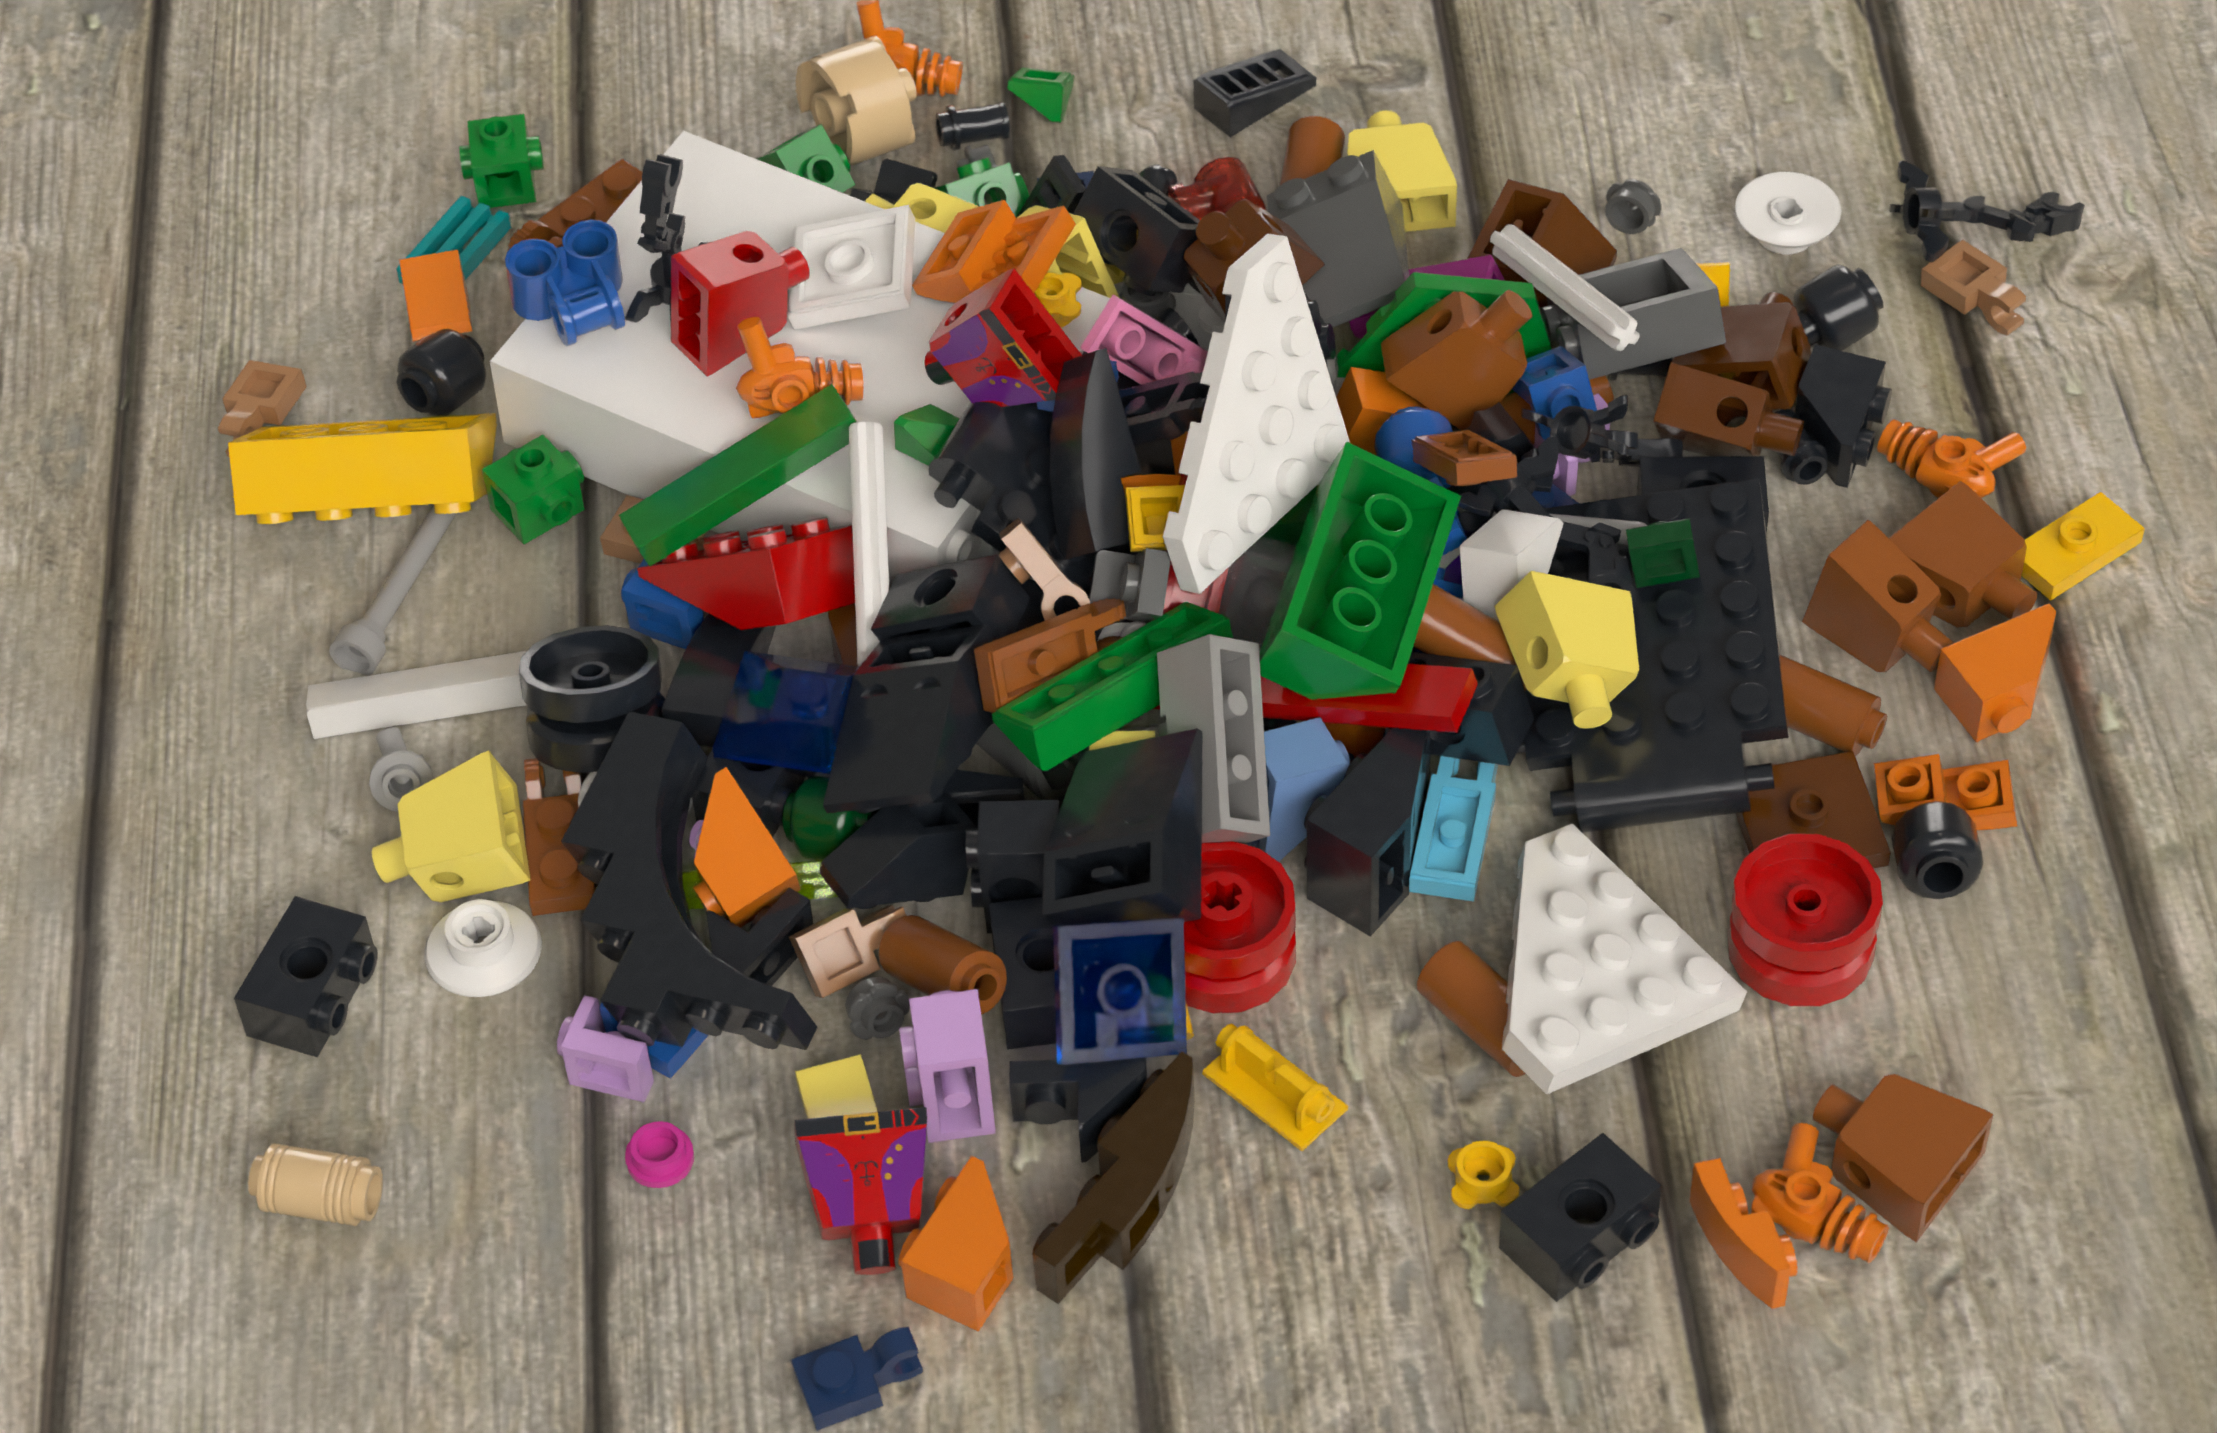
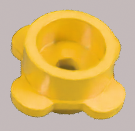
M1046 273L1034 294L1058 325L1062 328L1081 314V304L1076 300V293L1081 290V279L1073 273H1063L1061 275Z
M1475 1141L1464 1148H1457L1452 1151L1448 1156L1447 1166L1455 1175L1456 1185L1451 1189V1199L1454 1204L1463 1209H1471L1477 1203L1488 1204L1492 1202L1506 1207L1517 1199L1520 1189L1518 1184L1512 1181L1511 1173L1516 1163L1514 1152L1508 1147L1491 1141ZM1487 1175L1490 1178L1486 1181H1481L1477 1176Z

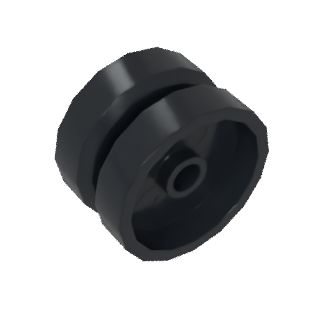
M609 625L578 627L552 634L533 644L520 659L519 678L522 699L528 706L526 727L529 748L538 761L552 768L578 773L597 772L628 712L663 718L662 706L665 698L660 693L662 671L659 648L649 636L636 630Z

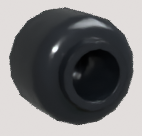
M1839 264L1802 285L1794 294V305L1810 347L1817 343L1818 345L1841 351L1878 327V310L1884 307L1878 289L1862 269L1857 268L1852 271L1846 266Z
M442 329L423 337L401 354L397 366L398 376L396 382L403 399L414 410L434 416H447L481 391L486 380L484 354L479 344L472 337L462 335L451 329Z
M1934 801L1923 803L1906 811L1896 822L1891 837L1899 878L1909 891L1923 898L1944 899L1955 897L1968 890L1978 880L1984 863L1975 822L1964 809L1947 802Z

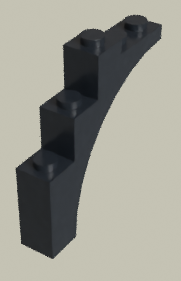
M628 712L561 840L566 849L578 862V871L590 881L598 884L580 920L597 940V949L607 958L619 963L600 1002L618 1022L617 1030L624 1037L645 1042L646 1046H653L655 1041L683 1047L693 1027L711 1036H720L723 1031L742 1035L750 1042L767 1049H777L779 1044L807 1050L818 1027L793 993L750 979L715 957L703 945L692 924L683 889L682 841L690 800L708 757L683 722Z

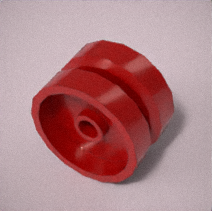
M1787 834L1763 842L1746 856L1734 879L1732 912L1728 927L1729 959L1740 979L1762 997L1788 1006H1822L1846 998L1865 981L1874 960L1877 943L1876 932L1880 925L1883 907L1881 880L1869 860L1847 843L1820 834Z
M1234 841L1202 843L1201 919L1151 928L1153 965L1178 978L1183 987L1188 1007L1213 1014L1244 1012L1268 1002L1287 985L1296 964V907L1294 884L1282 864L1260 848Z

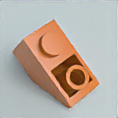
M971 1156L958 1177H948L941 1186L935 1200L934 1212L923 1229H914L906 1238L900 1251L899 1266L902 1267L907 1299L978 1332L1013 1280L1009 1238L984 1161Z

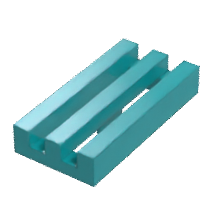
M461 195L406 258L458 249L466 280L511 229L509 213L498 210L495 215H492L490 206L479 203L474 208L472 207L471 199ZM480 227L483 228L463 250V246ZM399 265L396 268L399 283L403 284L401 268Z

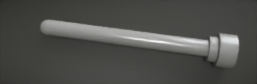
M433 504L364 617L353 621L351 624L344 625L329 649L330 655L339 667L365 675H371L375 671L386 652L384 630L457 513L436 514Z

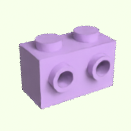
M945 990L933 993L930 996L910 998L913 1026L900 1027L899 1031L910 1107L920 1105L926 1107L928 1143L996 1134L988 1057L978 990L961 992Z

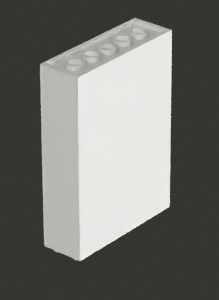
M683 131L663 154L683 160L682 177L677 188L673 213L685 216L682 251L697 247L700 242H712L740 232L751 231L757 233L770 247L779 253L793 247L794 227L884 210L686 131ZM642 181L606 222L616 231L623 282L617 293L622 304L624 316H626L637 292L652 287L650 277L651 266L657 259L662 257L661 252L650 253L637 244L639 238L644 237V234L641 233V226L645 222V214L639 213ZM915 222L912 284L945 234L918 222ZM913 287L911 288L910 308L794 330L787 316V322L782 330L768 338L771 346L787 343L792 345L795 356L809 357L813 372H815L816 357L824 359L826 371L829 359L836 361L838 370H840L841 362L844 359L849 364L861 363L864 386L863 400L851 401L847 407L857 422L873 421L881 423L883 427L889 589L897 574L995 554L998 555L1000 553L971 532L972 526L980 514L978 509L962 498L954 508H947L938 503L934 497V492L940 482L929 475V466L895 449L894 421L900 415L932 404L961 418L971 402L955 381L945 385L935 384L927 375L924 364L925 356L930 350V338L947 311L955 303L919 296ZM1083 287L1076 293V300L1081 304V314L1068 325L1061 328L1081 354L1084 352L1080 348L1110 300L1109 297ZM788 289V298H787V312H788L789 289ZM665 303L650 306L648 315L637 323L625 319V326L623 328L614 330L611 326H607L577 337L575 344L567 347L561 341L552 317L540 321L525 319L490 360L504 443L519 448L543 434L560 452L567 450L575 457L583 471L584 477L629 496L641 499L649 497L784 414L775 413L761 418L751 417L748 403L740 398L736 390L740 377L752 369L747 353L708 377L671 342L670 305ZM849 445L710 530L719 534L739 530L741 541L748 540L747 531L776 524H783L786 534H792L790 526L792 524L824 517L828 518L830 528L852 525Z

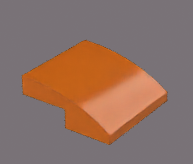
M1005 200L959 212L915 279L912 287L919 296L956 303L1007 270L1015 268L1033 293H1035L1076 223L1065 206L1016 218Z

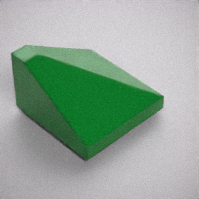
M1022 67L1008 80V90L1050 121L1062 122L1073 88L1074 75H1071V72Z
M932 404L902 414L894 421L895 449L929 466L960 418Z

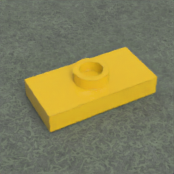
M2099 492L2025 539L2027 550L2022 577L2051 601L2142 543L2145 528L2106 495Z

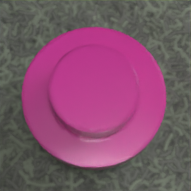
M655 1121L643 1125L633 1134L626 1148L625 1161L629 1174L636 1182L646 1187L664 1188L680 1182L688 1175L694 1163V1150L690 1138L678 1127L668 1122Z

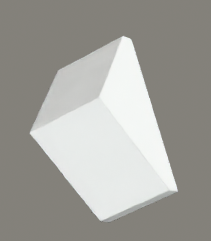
M1505 509L1498 512L1460 545L1463 601L1499 621L1494 606L1530 571L1548 574L1564 523L1559 518Z

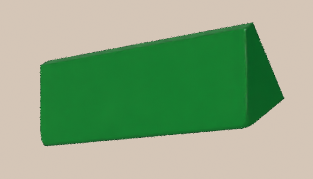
M833 384L618 516L642 557L649 566H652L849 445V427L857 421Z
M1186 601L1163 614L1162 617L1149 622L999 708L992 714L993 722L1034 766L1042 771H1047L1160 705L1157 653L1209 634L1233 639L1230 619Z

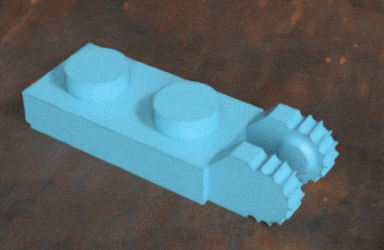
M1440 756L1437 775L1432 774L1410 871L1409 892L1474 902L1495 803V779L1498 764L1478 762L1477 780L1455 777L1459 772L1460 759Z

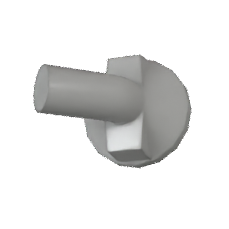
M391 727L382 730L376 736L382 757L376 761L371 769L369 786L372 796L381 806L391 811H398L397 804L402 796L433 780L434 777L431 767L425 761L423 755L407 751L400 729Z

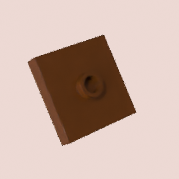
M1853 751L1772 765L1775 789L1749 792L1751 812L1736 813L1749 854L1763 842L1787 834H1820L1847 843L1867 858L1873 868L1889 866L1891 851Z

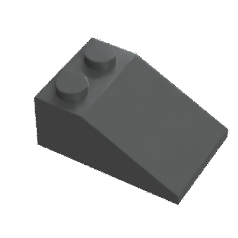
M1374 150L1360 156L1349 155L1335 161L1327 170L1306 179L1295 178L1286 181L1275 192L1267 195V211L1290 225L1325 264L1302 285L1310 301L1315 300L1317 302L1320 316L1325 324L1330 323L1332 327H1336L1380 307H1384L1394 299L1395 291L1409 277L1403 206Z

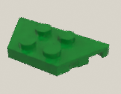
M1413 272L1395 291L1394 299L1388 305L1380 307L1367 321V334L1351 351L1342 348L1336 355L1335 369L1337 378H1346L1350 367L1385 372L1381 343L1452 292L1463 291L1486 308L1506 290L1515 292L1527 303L1532 312V318L1518 330L1522 335L1526 359L1551 350L1552 345L1545 322H1543L1540 306L1532 283Z

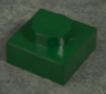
M1690 518L1671 522L1660 521L1648 526L1626 529L1628 549L1637 588L1700 577Z

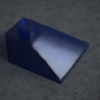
M745 651L712 749L713 756L716 758L830 774L852 678L859 666Z
M1174 917L1053 926L1058 1064L1179 1055L1181 1051L1187 1054L1184 918Z

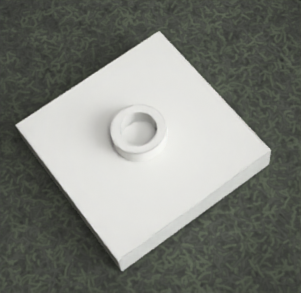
M909 205L794 227L793 247L800 250L804 255L810 270L808 280L789 289L787 316L794 330L910 308L915 217Z

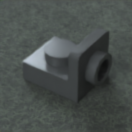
M1146 548L1136 555L1100 550L1094 557L1089 592L1090 604L1093 601L1115 598L1124 601L1126 611L1124 620L1149 623L1162 617L1171 561L1168 552Z

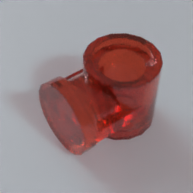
M1222 157L1208 162L1198 171L1191 185L1184 186L1181 182L1168 187L1169 198L1199 220L1206 214L1214 211L1225 214L1234 204L1243 199L1249 200L1266 211L1265 203L1245 163L1234 157Z

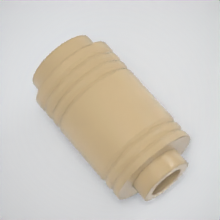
M276 1143L271 1144L264 1155H257L255 1157L248 1179L249 1193L257 1197L258 1207L263 1212L279 1213L326 1222L330 1221L332 1223L338 1222L339 1224L357 1226L361 1220L371 1221L374 1218L380 1204L383 1187L381 1168L372 1166L368 1158Z

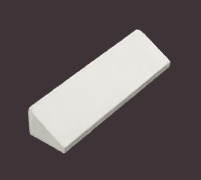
M526 651L308 685L306 712L313 738L318 739L525 706L527 704L522 699L519 665L520 659Z

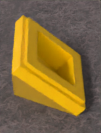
M1185 485L1126 487L1125 499L1131 552L1142 551L1146 548L1167 550L1163 534L1169 511L1179 513Z

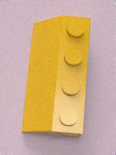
M496 413L261 427L228 442L236 515L256 514L258 524H275L294 520L293 512L315 511L316 520L319 521L350 518L353 516L352 509L374 507L376 517L408 515L412 513L411 505L434 504V512L436 514L470 511L471 502H475L487 494L482 469L492 464L497 428Z

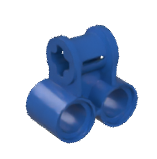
M599 220L580 221L570 226L564 233L562 247L556 248L552 243L541 239H529L513 245L507 252L505 264L513 310L527 320L540 321L552 317L556 331L566 347L575 344L577 337L607 326H611L614 330L625 326L624 311L617 293L623 282L616 231L609 224Z

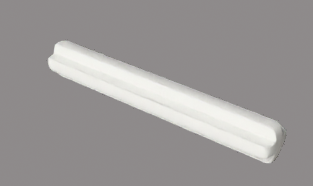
M1506 225L1501 232H1493L1490 242L1494 244L1493 254L1526 281L1532 283L1536 289L1615 351H1623L1628 343L1636 344L1640 335L1635 331L1637 320L1516 226Z
M873 421L852 423L849 427L857 664L859 667L880 642L870 629L889 591L883 427L881 423Z

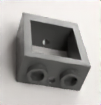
M1682 248L1579 275L1637 320L1635 331L1639 333V339L1635 345L1628 343L1623 351L1612 349L1548 297V305L1540 308L1543 322H1545L1551 342L1556 341L1559 347L1562 346L1586 366L1589 380L1726 343L1718 287Z

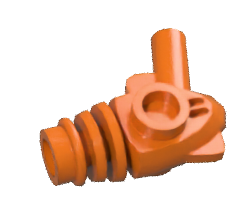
M860 0L856 3L864 39L872 36H877L881 39L886 52L893 60L897 69L906 68L910 72L916 84L917 96H923L926 87L927 94L934 95L938 86L941 97H944L946 93L958 94L962 79L963 62L952 60V57L948 55L942 64L941 54L935 52L932 57L931 49L926 47L923 49L919 60L918 45L904 42L905 35L902 29L898 27L884 28L879 0Z
M759 317L747 318L737 325L752 369L740 377L736 390L740 398L748 403L752 418L785 413L833 384L839 395H842V399L847 406L851 401L863 400L864 386L861 363L849 364L844 359L841 362L840 370H838L836 361L829 359L826 371L824 359L816 357L815 372H813L810 358L795 356L792 345L787 343L770 345Z
M1893 419L1882 432L1878 441L1877 451L1885 455L1889 463L1896 462V465L1902 471L1905 470V473L1910 478L1916 477L1917 482L1928 487L1931 493L1938 498L1960 481L1968 485L1980 498L1990 495L1995 489L1996 480L1992 471L2026 452V444L2020 434L2012 432L1985 447L1973 438L1964 439L1959 436L1947 435L1938 438L1936 430H1926L1924 427L1919 426L1914 427L1911 422L1902 423Z
M1796 1123L1791 1129L1782 1169H1767L1753 1178L1752 1191L1755 1198L1752 1202L1751 1213L1769 1210L1773 1222L1781 1226L1790 1237L1804 1240L1810 1244L1815 1243L1821 1238L1820 1248L1829 1251L1834 1247V1252L1844 1254L1849 1249L1848 1256L1850 1259L1860 1258L1867 1263H1871L1879 1253L1887 1237L1889 1226L1878 1221L1877 1214L1870 1213L1865 1218L1866 1209L1861 1204L1855 1206V1199L1847 1194L1841 1200L1842 1190L1831 1184L1833 1171L1828 1166L1813 1162L1819 1131L1810 1124Z

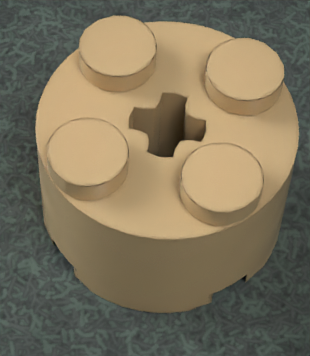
M872 36L814 56L799 65L796 73V94L801 113L811 110L816 126L822 124L831 142L837 144L844 151L850 166L915 142V130L912 124L909 103L914 101L917 96L915 82L906 68L897 69L879 37Z

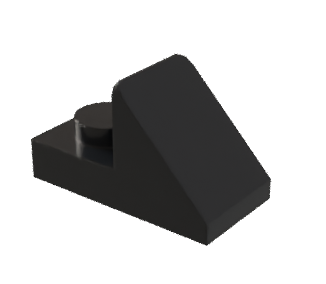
M788 888L773 906L764 907L756 915L749 932L713 911L708 910L706 912L712 954L748 978L771 986L798 958L789 936L813 925L810 899L791 888Z
M1146 1057L1009 1061V1086L1013 1122L1031 1121L1036 1124L1048 1125L1061 1120H1078L1081 1163H1085L1098 1152L1097 1140L1106 1123L1117 1114L1123 1116L1139 1099L1140 1091L1147 1080Z

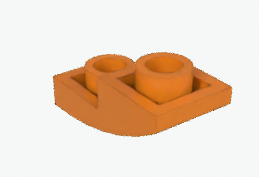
M1939 754L1874 763L1881 823L1895 825L1906 811L1915 806L1940 801L1953 803L1964 809L1975 822L1977 830L2018 827L2008 760L1948 769L1942 768Z
M1721 1158L1694 1163L1689 1202L1709 1243L1727 1268L1754 1296L1771 1309L1785 1306L1789 1277L1797 1275L1796 1255L1787 1234L1778 1236L1769 1210L1748 1214L1747 1201L1742 1186L1739 1182H1729Z

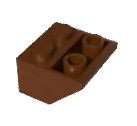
M1508 179L1467 258L1492 255L1505 281L1529 283L1493 254L1494 244L1490 242L1491 235L1494 231L1501 232L1506 225L1516 226L1578 275L1613 266L1617 259V250L1564 193ZM1534 287L1540 308L1547 306V297Z

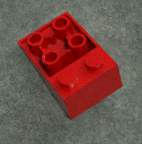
M824 517L790 525L792 534H786L783 524H776L747 531L748 540L741 541L739 530L704 537V549L698 551L696 542L688 543L663 558L662 561L652 566L639 567L637 570L640 578L740 630L788 624L855 603L852 525L830 528L828 518Z

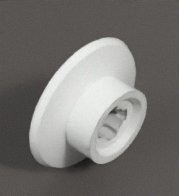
M1774 172L1753 179L1741 189L1735 202V212L1746 232L1758 240L1764 248L1778 254H1796L1806 250L1810 245L1820 242L1836 228L1841 217V205L1834 191L1825 183L1812 176L1796 172Z
M471 900L449 912L433 928L425 946V964L434 981L449 992L466 997L492 996L515 987L532 972L541 955L542 938L535 921L518 907L501 901ZM487 936L483 939L484 942L474 943L478 940V937Z

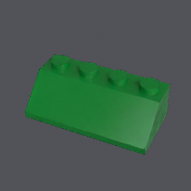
M1346 442L1317 486L1259 653L1260 675L1311 700L1396 693L1401 686L1461 495Z

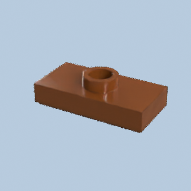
M1470 430L1416 436L1415 439H1411L1413 461L1445 478L1446 483L1449 485L1468 486L1486 481L1517 478L1516 455Z

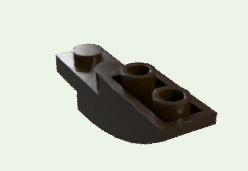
M1181 1051L1165 1070L1161 1068L1155 1070L1144 1083L1139 1099L1123 1116L1120 1114L1113 1116L1106 1123L1097 1140L1100 1175L1093 1176L1084 1185L1077 1198L1076 1206L1059 1224L1057 1222L1049 1224L1036 1240L1032 1252L1036 1290L1055 1303L1059 1304L1101 1256L1124 1270L1146 1243L1163 1216L1178 1185L1190 1145L1195 1097L1193 1057Z

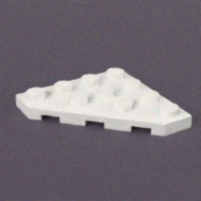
M1266 234L1228 267L1222 294L1231 296L1223 333H1212L1200 383L1210 387L1201 423L1191 421L1178 473L1188 477L1179 513L1169 511L1163 534L1180 590L1198 594L1203 592L1319 484L1346 442L1350 443L1287 236Z
M1573 823L1525 842L1518 860L1517 869L1519 890L1514 904L1511 938L1514 940V947L1508 973L1506 1003H1509L1507 1023L1503 1030L1502 1050L1546 1095L1740 1010L1747 991Z

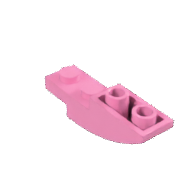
M1115 295L1111 296L1080 347L1087 353L1107 348L1110 360L1117 363L1118 371L1141 385L1190 372L1195 374L1203 372L1208 353L1207 350Z

